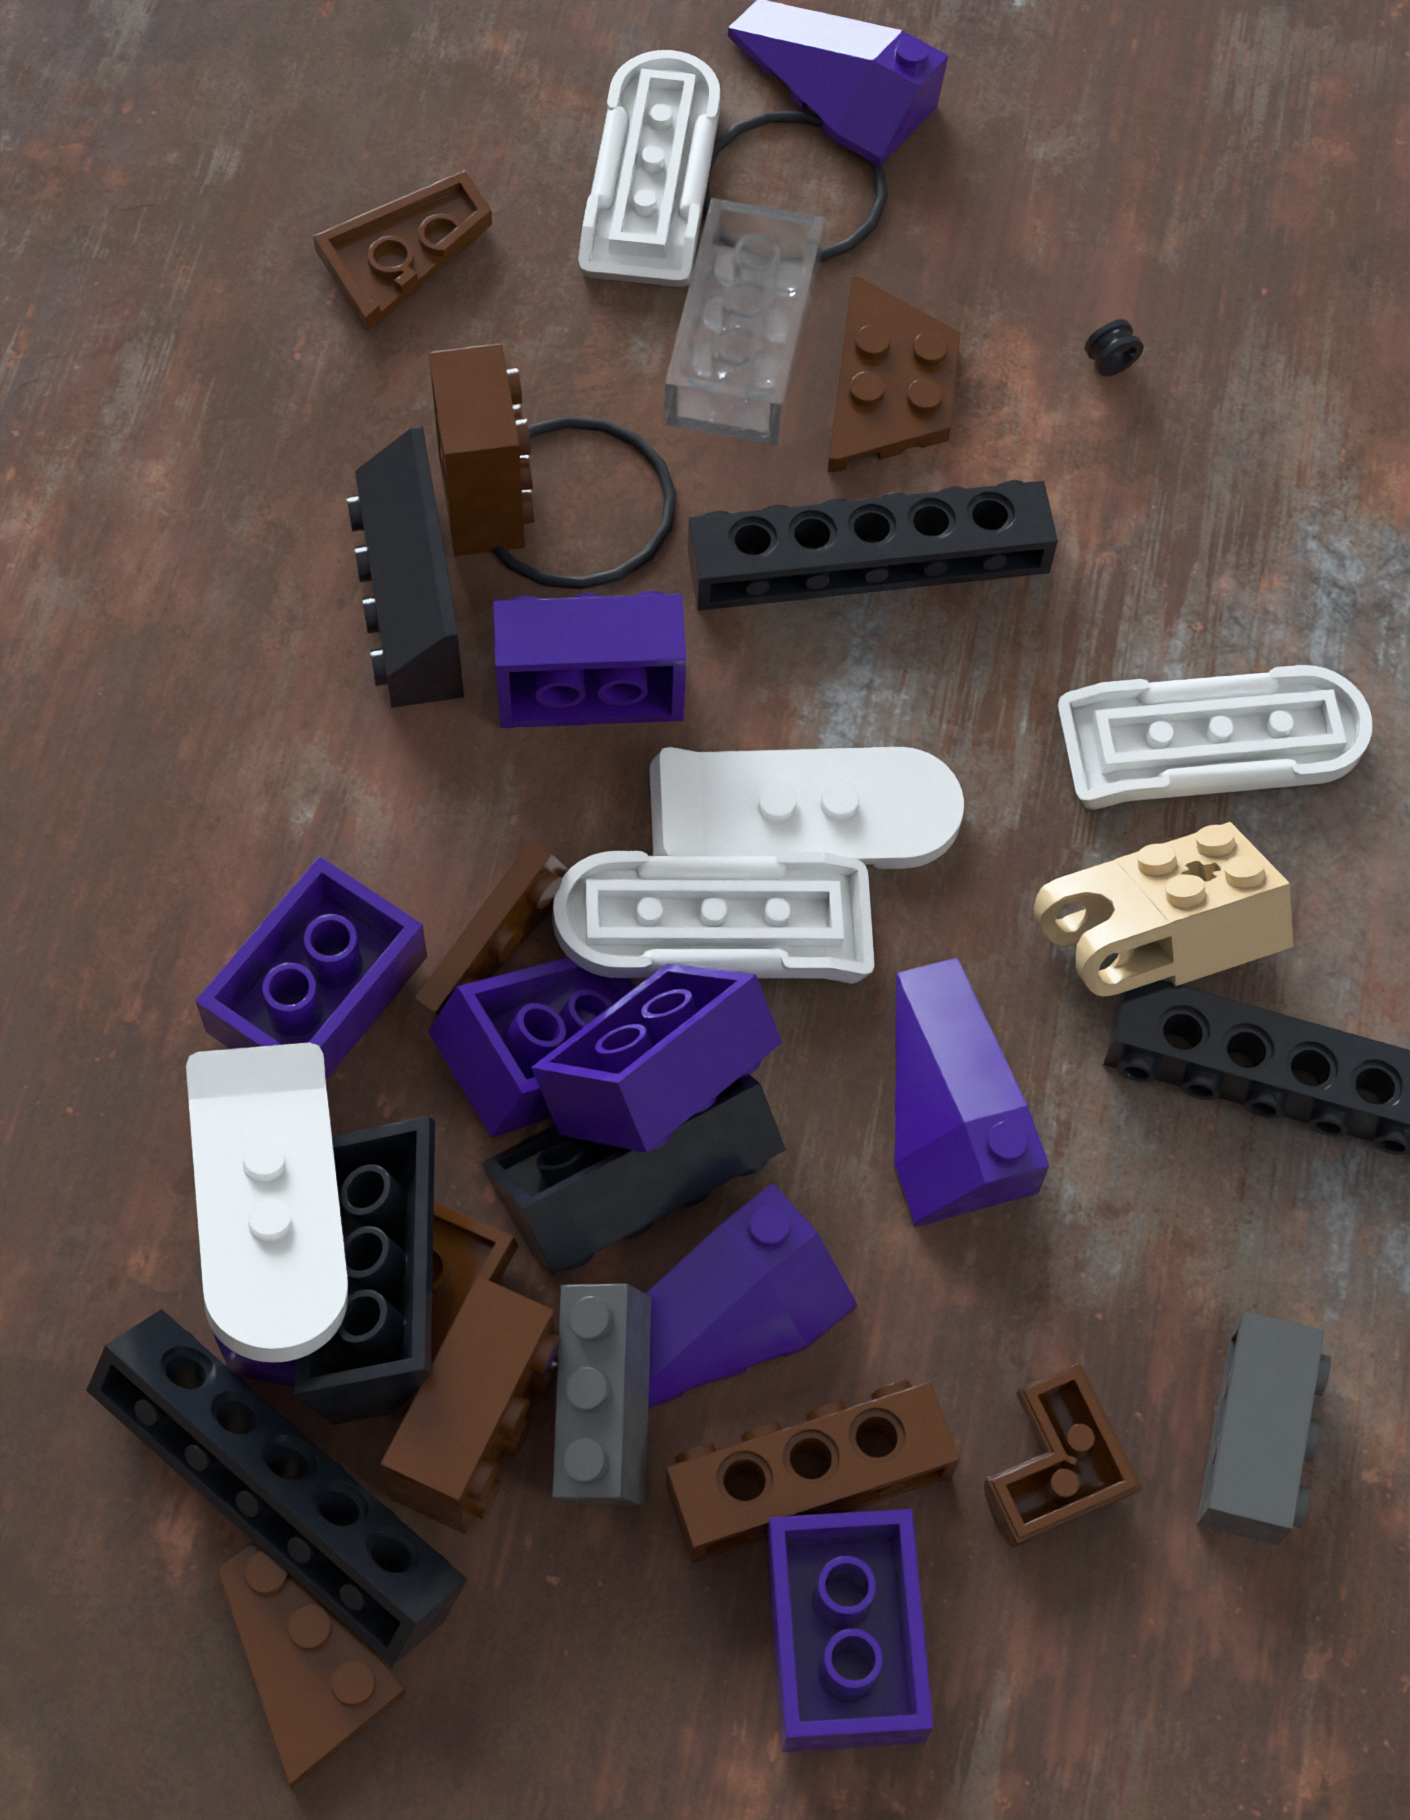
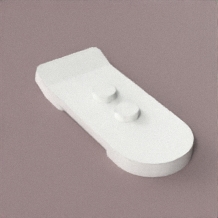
M651 51L630 59L615 73L609 89L607 114L591 195L587 200L582 226L578 261L583 275L596 279L672 287L689 285L693 276L696 246L720 114L719 81L713 70L699 58L680 51Z
M1311 665L1275 667L1269 673L1148 683L1144 679L1102 682L1067 692L1060 697L1058 703L1075 791L1084 807L1090 810L1126 801L1331 782L1343 777L1358 764L1372 735L1371 712L1361 692L1340 674L1326 668Z
M667 747L662 748L650 764L653 856H778L782 852H826L855 858L865 865H873L878 869L914 868L936 860L951 847L958 835L963 817V793L953 772L935 756L914 748L872 747L696 752Z
M607 851L584 858L571 867L562 878L561 886L554 897L552 922L554 933L561 949L581 968L604 977L649 978L669 963L755 974L757 978H824L853 984L872 973L875 965L868 870L863 862L855 858L826 852H782L778 856H648V854L642 851Z
M310 1042L196 1052L188 1058L186 1073L204 1307L208 1323L216 1337L225 1346L246 1358L262 1362H285L302 1358L318 1350L333 1337L344 1319L348 1301L347 1271L323 1052L319 1045Z

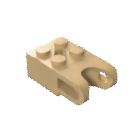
M1231 822L1222 825L1206 826L1197 833L1163 844H1151L1143 847L1138 852L1057 878L1040 889L1034 904L1036 924L1051 942L1060 947L1077 945V974L1090 991L1098 996L1117 995L1165 978H1169L1175 986L1294 947L1290 883ZM1070 902H1078L1085 907V910L1069 914L1062 919H1056L1058 912L1064 905ZM1118 953L1117 959L1109 967L1099 970L1101 963L1107 956Z

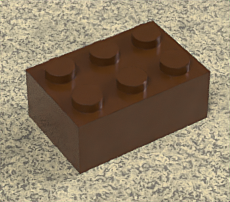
M502 343L428 352L439 462L454 557L493 552L492 549L496 546H504L507 550L525 548L524 524L534 523L530 489H533L529 460L531 445L526 417L522 418L520 404H522V391L518 367L506 368Z
M477 1276L431 1365V1375L420 1386L381 1462L391 1500L463 1534H466L474 1516L482 1520L486 1518L501 1486V1481L495 1478L498 1467L505 1453L515 1457L520 1451L532 1423V1419L526 1416L529 1405L536 1392L544 1396L548 1393L558 1373V1356L556 1353L561 1337L555 1335L553 1309Z

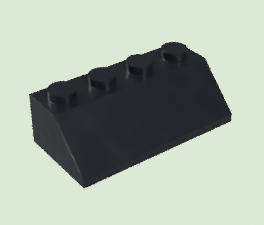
M423 426L410 428L355 471L358 495L347 496L352 532L364 531L366 545L354 547L360 583L372 581L374 596L362 598L367 633L380 632L382 648L370 650L375 685H388L391 708L464 698L458 631Z
M751 1075L738 1078L717 1095L716 1102L710 1108L701 1113L694 1114L675 1129L666 1144L647 1153L559 1135L556 1125H553L482 1162V1166L530 1251L553 1276L562 1270H573L585 1265L593 1258L594 1253L620 1239H629L641 1235L651 1227L653 1221L679 1207H690L702 1202L709 1196L711 1190L731 1179L758 1172L767 1164L769 1159L784 1152L786 1148L761 1084Z
M430 1115L332 1136L347 1271V1309L337 1332L325 1345L309 1355L296 1359L294 1394L332 1425L397 1413L431 1375L435 1120Z

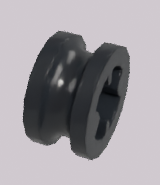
M1118 319L1106 323L1090 335L1085 343V352L1090 359L1096 360L1095 367L1100 375L1112 376L1124 371L1135 363L1143 352V343L1139 337L1132 335L1133 329L1127 320Z

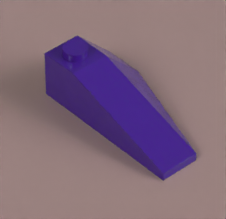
M757 0L728 27L727 35L766 75L778 76L791 89L790 98L801 109L809 106L823 120L822 130L833 141L878 166H881L938 106L949 56L902 30L766 0Z
M958 958L897 973L895 1005L894 1170L913 1226H921L1039 1194L1049 1169V1163L1028 1105Z
M774 1183L770 1184L722 1222L645 1293L652 1297L648 1409L679 1398L683 1395V1392L716 1379L725 1377L726 1380L745 1373L748 1367L782 1354L784 1357L803 1351L857 1307V1302L817 1231Z

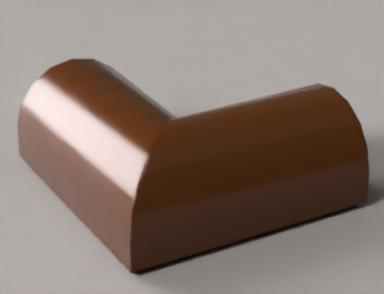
M1081 1363L1018 1389L1016 1395L1045 1454L989 1477L984 1482V1492L989 1510L1001 1535L1011 1547H1016L1137 1494L1142 1490V1486Z

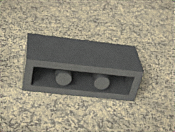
M629 1284L561 1285L559 1337H561L558 1348L553 1498L579 1506H645L652 1297Z
M1243 1311L1235 1323L1229 1337L1196 1525L1274 1545H1279L1292 1530L1293 1526L1302 1527L1310 1497V1488L1300 1485L1303 1461L1313 1460L1321 1427L1319 1420L1311 1419L1314 1395L1322 1396L1324 1394L1331 1368V1356L1321 1354L1324 1330Z

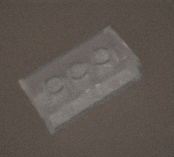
M711 198L665 381L664 425L779 445L820 265L824 217Z

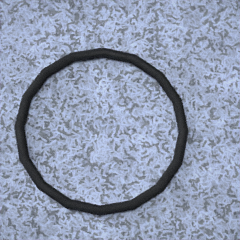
M807 111L765 112L736 123L715 141L709 174L718 153L741 133L768 123L804 122L822 127L823 120L817 114ZM867 160L874 171L877 195L868 220L847 240L819 251L782 253L746 241L725 226L712 205L709 177L703 211L716 233L745 254L779 264L819 263L853 250L877 227L888 199L885 169L883 164L878 166Z
M565 416L529 425L530 439L535 435L556 430L578 428L605 431L634 445L656 468L665 495L661 525L642 552L613 570L584 577L546 574L515 559L504 546H496L492 551L508 569L541 585L585 589L622 580L653 559L672 530L677 496L666 462L642 436L605 419Z

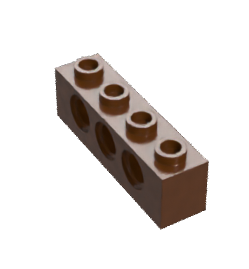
M908 1380L897 1381L874 1391L871 1394L872 1401L847 1408L843 1401L829 1403L809 1412L806 1415L807 1422L782 1429L780 1423L777 1422L764 1424L745 1432L741 1436L742 1443L716 1451L714 1444H704L690 1448L675 1457L677 1464L667 1467L666 1487L691 1562L694 1563L766 1539L769 1517L846 1513L952 1478L960 1458L931 1381L915 1387H911ZM865 1432H879L888 1438L893 1451L884 1457L875 1458L868 1456L860 1450L856 1438ZM800 1453H814L825 1461L828 1472L817 1479H806L799 1476L793 1470L790 1461ZM748 1474L759 1481L763 1491L753 1500L740 1501L728 1494L724 1483L733 1475Z

